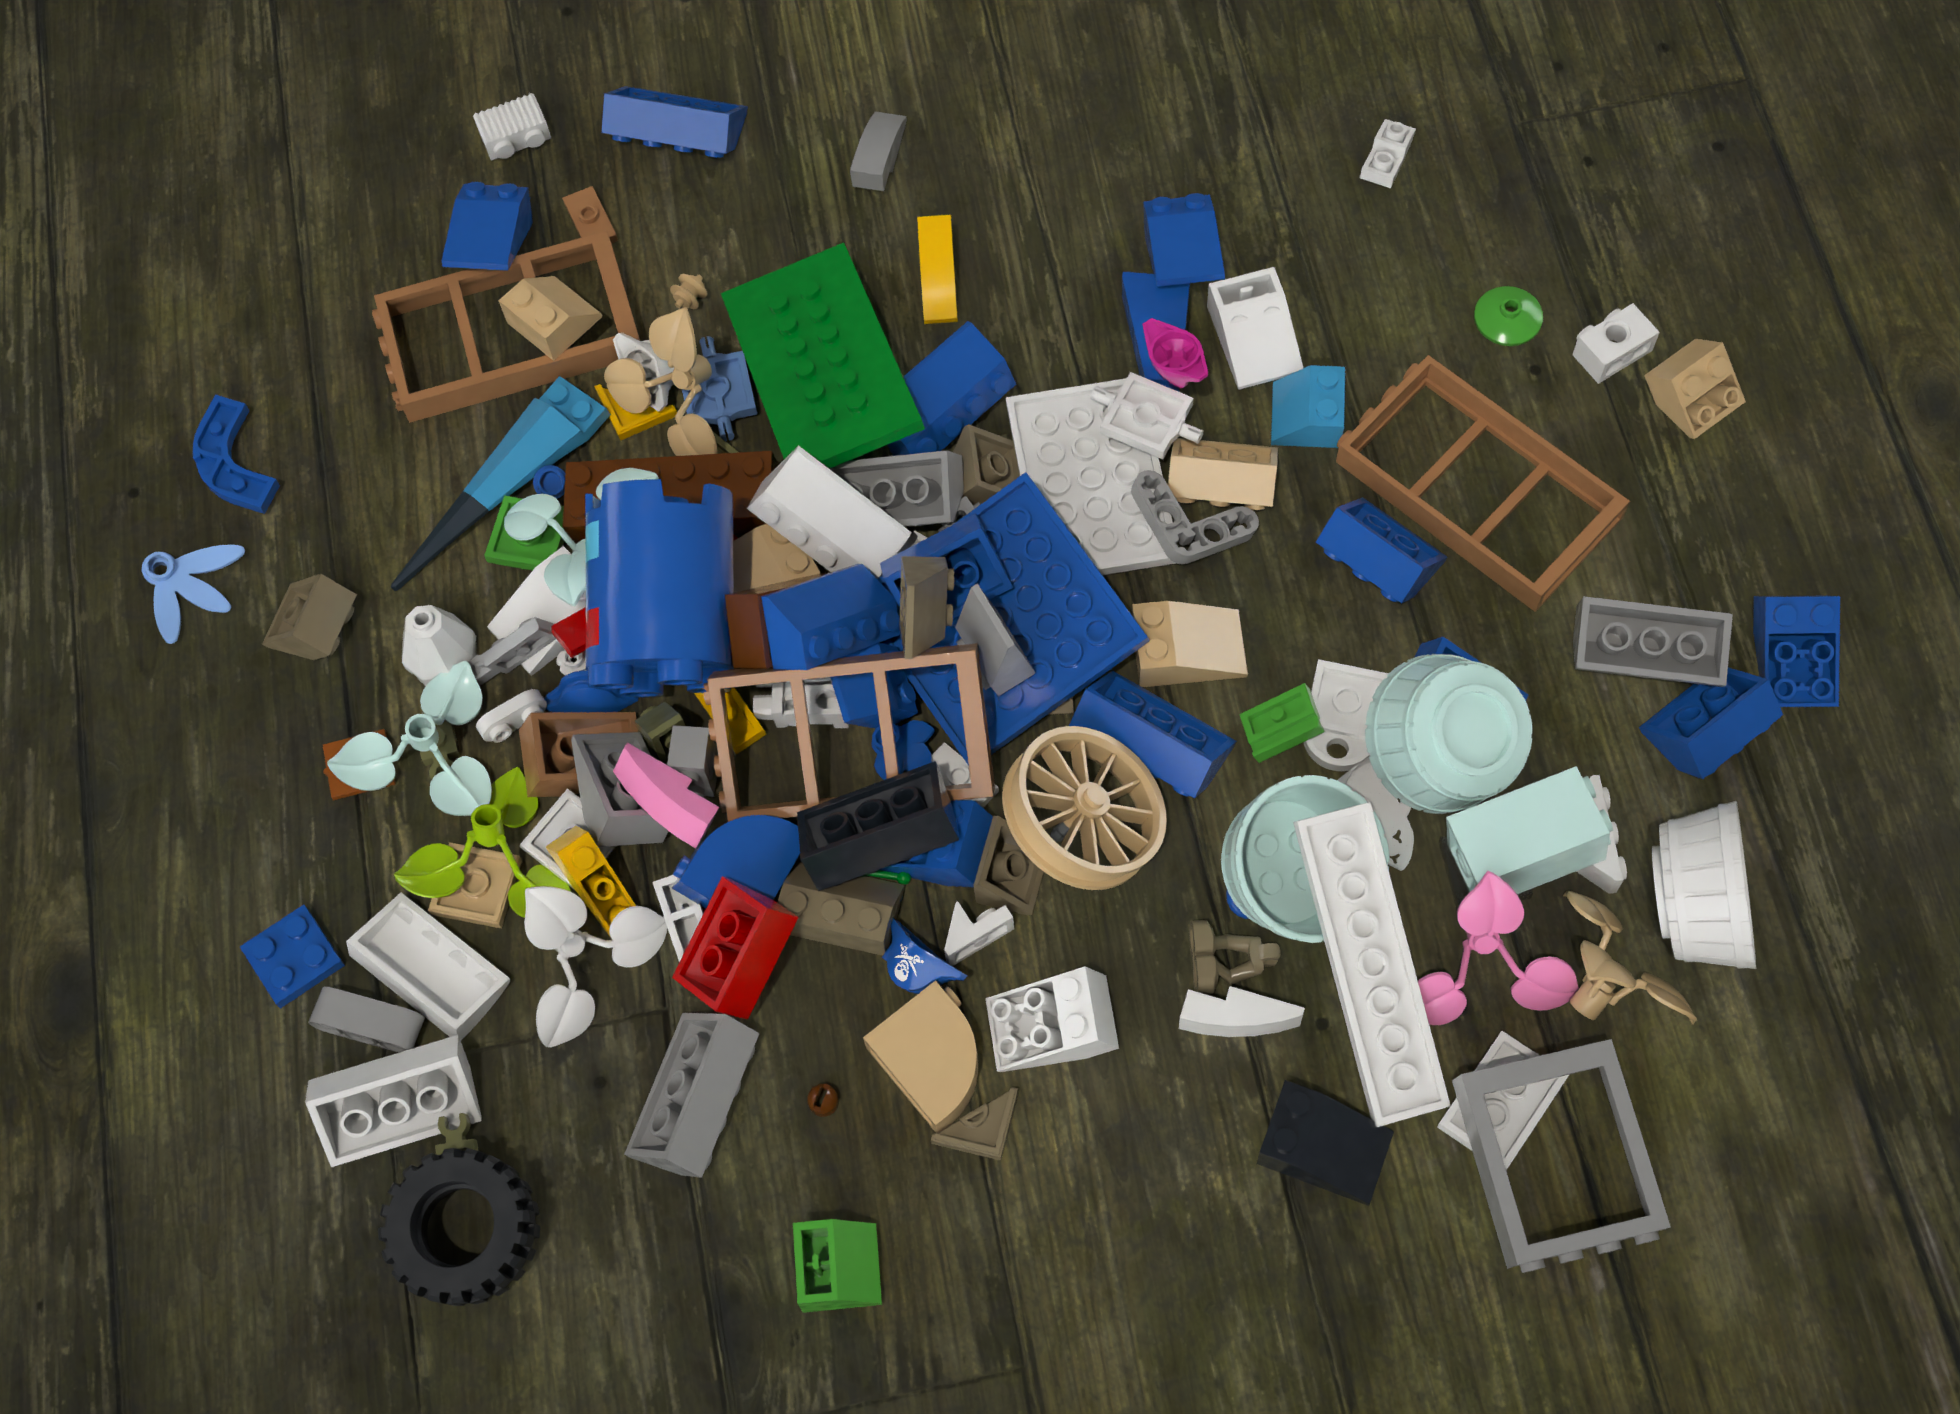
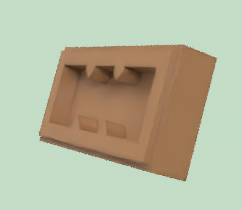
M593 186L562 198L580 238L608 231L611 244L618 241L617 235Z

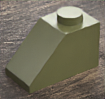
M663 702L658 706H651L644 710L640 718L635 720V724L655 757L667 765L673 725L685 726L680 714L667 702Z

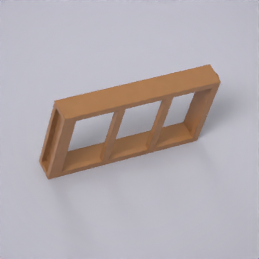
M608 231L517 255L508 271L467 269L374 295L377 309L372 310V315L377 329L383 330L384 336L378 337L383 355L385 357L389 356L390 363L385 364L390 383L396 384L397 391L392 392V397L396 402L397 411L403 410L410 423L555 382L559 376L566 379L608 367L609 364L618 360L613 343L615 336L566 349L554 361L545 354L542 357L483 373L463 298L464 296L518 282L525 278H536L539 275L597 259L618 333H624L640 341ZM452 300L472 376L410 394L391 317Z
M1429 355L1419 365L1413 363L1406 371L1403 381L1397 387L1395 385L1390 386L1384 393L1381 403L1375 409L1370 407L1361 417L1359 425L1353 431L1347 430L1337 443L1338 454L1336 463L1534 612L1546 602L1623 519L1630 503L1623 495ZM1427 386L1475 421V423L1409 490L1360 452ZM1487 430L1534 464L1536 468L1470 536L1420 497ZM1549 475L1600 513L1533 583L1482 545V543L1529 493Z
M978 643L929 648L913 659H905L904 652L900 651L837 658L809 670H773V667L767 669L742 668L714 671L708 677V683L703 685L706 690L703 694L705 704L711 705L713 719H709V735L711 741H716L718 755L714 756V770L716 777H722L723 791L719 792L720 808H722V813L727 812L728 822L751 815H767L778 818L797 817V812L837 798L820 799L804 680L873 672L885 769L888 779L899 775V766L886 671L955 663L971 783L945 787L950 801L993 797L995 782ZM790 681L806 800L741 807L724 688Z

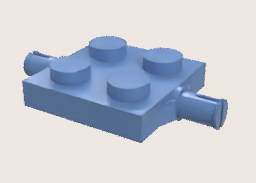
M709 336L707 337L709 348H707L705 337H703L699 343L703 356L711 365L712 374L708 380L699 384L702 391L695 395L686 412L687 414L692 413L702 417L709 425L717 424L719 435L724 441H727L726 429L730 441L734 438L731 421L757 415L743 351L729 354L716 353L714 339ZM682 389L684 401L690 390Z

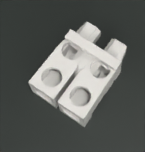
M830 677L804 680L810 724H833L834 728H849V724L844 723ZM790 681L756 685V687H772V695H754L753 713L756 719L774 720L777 728L788 727V725L796 726Z

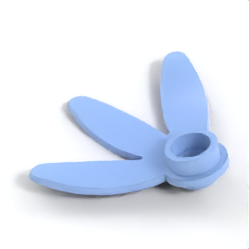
M212 546L190 552L177 559L166 552H154L144 559L142 574L147 582L155 585L154 614L159 632L166 643H175L178 640L181 629V612L175 593L178 592L190 603L208 611L219 613L230 611L231 604L219 591L204 581L190 576V574L208 573L234 563L244 555L245 549L243 546ZM159 565L167 567V571L162 575L154 573V569Z

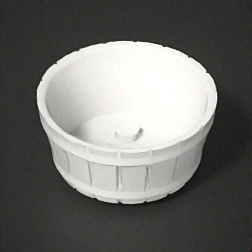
M1737 801L1718 804L1717 807L1678 819H1669L1668 822L1660 824V846H1652L1654 884L1662 938H1671L1675 959L1684 960V962L1735 966L1738 969H1756L1750 899Z

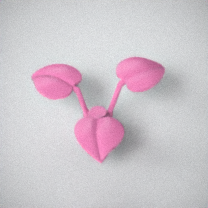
M1490 871L1485 873L1478 885L1465 896L1458 907L1457 919L1468 939L1462 942L1464 950L1458 979L1454 982L1448 973L1434 972L1418 980L1429 1025L1447 1024L1457 1019L1463 1013L1467 999L1465 994L1459 989L1465 984L1471 950H1475L1480 954H1490L1496 949L1499 950L1514 975L1520 978L1511 987L1512 997L1518 1004L1527 1009L1542 1011L1560 1007L1569 1002L1579 989L1572 967L1557 957L1538 958L1526 967L1525 972L1519 969L1505 948L1499 933L1507 934L1515 931L1523 921L1524 908L1512 887Z

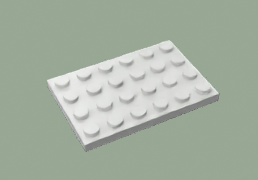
M1126 379L1006 397L1019 475L1021 476L1025 472L1029 475L1102 575L1176 564L1165 554L1131 494V487L1139 473L1151 470L1163 477L1159 458L1101 434L1100 425L1108 413V406L1090 399L1095 386L1115 393L1116 390L1123 386ZM1145 484L1143 485L1144 490L1150 489L1152 492L1155 491L1153 487L1147 488ZM1157 512L1160 521L1167 524L1173 523L1169 512Z

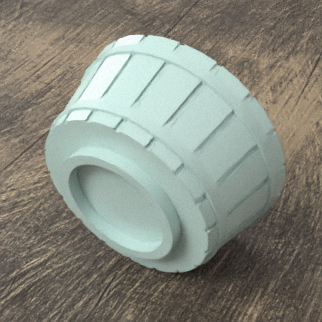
M1427 654L1407 660V663L1403 662L1387 675L1386 679H1383L1372 697L1373 701L1370 702L1365 724L1367 725L1365 741L1367 752L1370 753L1371 765L1378 779L1382 780L1381 783L1396 799L1399 798L1400 802L1418 811L1423 810L1426 813H1453L1478 805L1485 799L1500 793L1519 775L1531 749L1532 721L1523 695L1516 685L1502 672L1487 664L1471 661L1460 656Z
M1304 775L1303 777L1288 778L1270 786L1246 805L1230 824L1225 835L1221 855L1222 873L1226 888L1241 912L1258 925L1288 939L1309 943L1324 941L1293 822L1367 803V801L1342 782L1332 778L1327 779V777ZM1373 812L1389 871L1387 839L1384 837L1385 832L1379 818Z

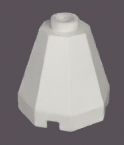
M427 605L416 606L406 616L403 631L402 664L411 674L413 673L425 686L439 673H449L453 665L463 661L469 662L476 655V635L474 631L454 614L435 606Z

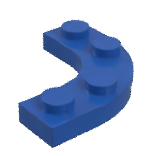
M215 394L194 436L193 459L196 462L198 472L207 487L219 498L231 504L265 514L280 487L278 481L275 478L246 470L235 464L232 460L231 449L234 439L250 410L245 403Z

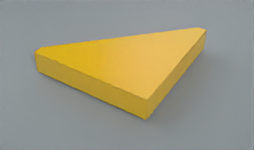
M600 384L594 386L602 405L611 414L609 419L620 441L670 420L677 414V410L673 405L665 406L660 412L649 406L641 413H630L617 404L608 389L603 388Z

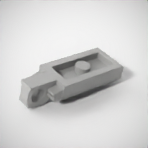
M537 617L525 620L516 631L505 638L495 641L492 644V648L485 653L475 655L469 661V664L479 686L500 672L509 673L553 642L556 638L552 634L551 626L554 624Z

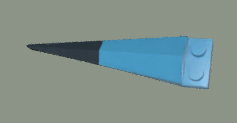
M559 376L540 399L534 398L399 573L391 584V588L394 591L401 589L449 544L501 503L504 495L510 496L534 478V475L540 468L554 464L588 441L611 415L609 411Z

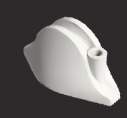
M618 333L614 337L613 343L618 359L630 358L639 362L645 370L646 381L673 372L674 368L668 366V360H662L654 353L650 340L639 341L624 333ZM672 380L648 388L651 394L650 406L658 412L662 411L668 404V393L671 386L674 385Z

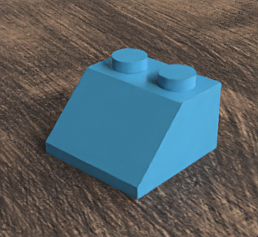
M1310 365L1273 382L1271 445L1338 448L1337 443L1344 431L1345 367Z

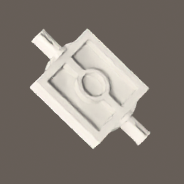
M1132 372L1128 375L1123 386L1116 390L1115 393L1095 386L1094 390H1092L1090 399L1108 406V413L1100 425V433L1155 457L1164 459L1171 444L1179 436L1196 444L1200 442L1204 430L1185 423V419L1193 406V398Z

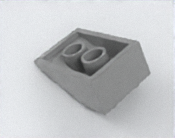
M978 583L972 586L955 627L961 637L956 643L957 645L978 643L983 688L987 690L991 687L1000 696L1034 675L1035 671L1001 615Z
M641 733L573 735L571 742L583 818L596 845L604 847L663 843L668 830L655 821L633 799L613 772L627 743L650 755Z

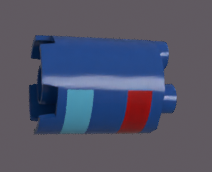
M645 479L603 484L601 500L595 498L593 494H585L586 670L588 671V687L594 689H620V695L626 697L664 695V685H687L688 692H706L703 685L708 683L707 679L714 671L734 669L725 594L734 593L733 493L729 489L718 485L704 484L702 503L695 504L689 503L684 498L664 496L661 479ZM724 688V691L730 692L731 688Z

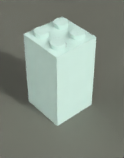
M1577 766L1446 817L1447 845L1469 892L1478 885L1487 871L1499 876L1512 887L1516 894L1606 860L1608 845L1611 844L1609 836L1610 832L1613 831V827L1607 812L1604 809L1599 811L1593 798H1596V792L1589 777L1582 778Z

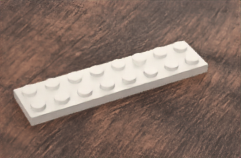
M1371 802L1293 822L1371 1120L1375 1122L1376 1127L1450 1107V1101Z

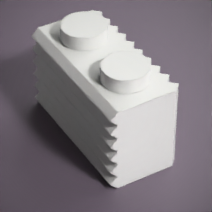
M530 93L528 96L524 95L522 98L518 97L516 100H511L510 103L505 102L504 105L499 104L498 107L493 106L492 109L487 108L486 111L473 115L491 161L497 158H509L516 151L527 147H539L546 140L551 139L546 120L533 93Z

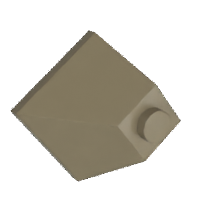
M969 424L963 428L953 453L962 455L964 482L962 498L966 496L972 505L977 502L981 505L1020 476L1014 443L1010 439Z

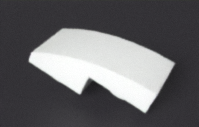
M1385 119L1374 139L1373 148L1362 167L1360 178L1391 188L1406 157L1416 129L1400 122Z

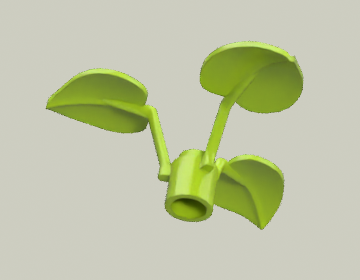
M516 767L491 784L492 797L490 804L478 806L473 810L471 814L473 830L467 832V842L460 859H458L457 852L452 847L441 843L430 844L417 850L409 857L402 868L394 873L395 880L403 888L418 896L427 898L448 896L464 884L465 876L460 867L467 863L473 843L477 841L485 847H494L498 844L501 846L516 878L519 880L508 891L509 905L517 915L525 918L526 888L547 886L570 891L567 883L543 865L532 867L525 876L520 871L506 842L503 824L511 828L521 827L535 817L539 807L537 797H527L525 777L520 768Z

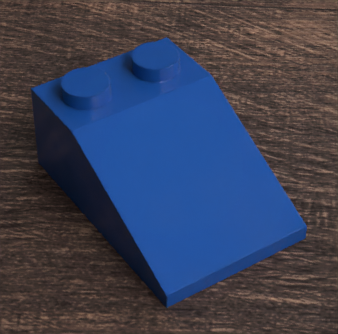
M481 182L464 184L454 202L442 257V267L508 271L533 223L529 188L517 187L515 184H502L500 186L485 185Z
M1193 193L1182 198L1157 197L1152 201L1143 202L1145 240L1157 287L1225 279L1215 211L1210 195Z

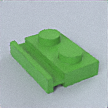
M1305 683L1240 714L1248 742L1253 750L1252 755L1259 763L1325 732L1320 723V716L1311 690Z

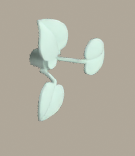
M619 469L610 473L600 482L596 489V495L601 500L603 484L659 479V477L654 472L642 469ZM548 494L528 496L517 502L508 511L507 516L504 517L505 530L509 536L520 541L539 536L545 531L547 525L552 526L571 547L573 553L572 555L562 554L552 559L545 568L544 579L555 596L575 607L586 590L585 539L576 544L559 523L553 519L561 510V505L555 497Z
M463 661L453 665L449 673H439L426 685L420 700L421 709L424 714H416L408 719L405 725L406 734L401 736L402 741L393 755L392 744L385 736L375 732L362 733L349 740L327 762L329 769L338 779L353 788L364 791L379 790L389 785L395 779L396 771L392 762L398 761L406 746L411 744L418 751L431 750L444 770L435 775L430 783V796L432 802L439 810L454 816H471L473 810L478 806L490 804L492 787L485 767L476 759L468 756L458 758L450 767L437 746L439 734L435 725H442L444 720L452 725H463L473 720L481 710L482 692L469 662Z

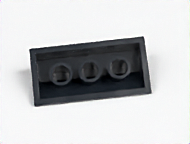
M936 761L797 812L800 859L818 891L838 886L865 874L874 873L881 868L900 861L909 860L914 856L936 848L945 847L959 840L956 816Z

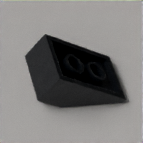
M1285 1080L1256 1164L1369 1206L1394 1131L1385 1126L1376 1127L1373 1120L1334 1099Z

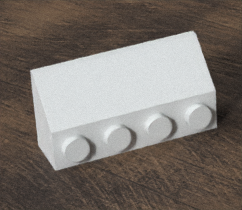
M799 445L762 481L747 508L831 573L855 564H863L876 578H879L882 574L880 563L896 555L912 533Z
M459 1035L308 1081L305 1103L331 1167L441 1134L438 1129V1119L441 1116L448 1118L450 1130L459 1127V1113L467 1114L471 1124L482 1121L471 1068Z

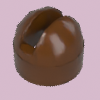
M820 1083L813 1086L809 1091L807 1103L815 1115L826 1117L833 1114L838 1108L839 1097L832 1086ZM826 1090L827 1092L821 1107L816 1106L821 1091Z

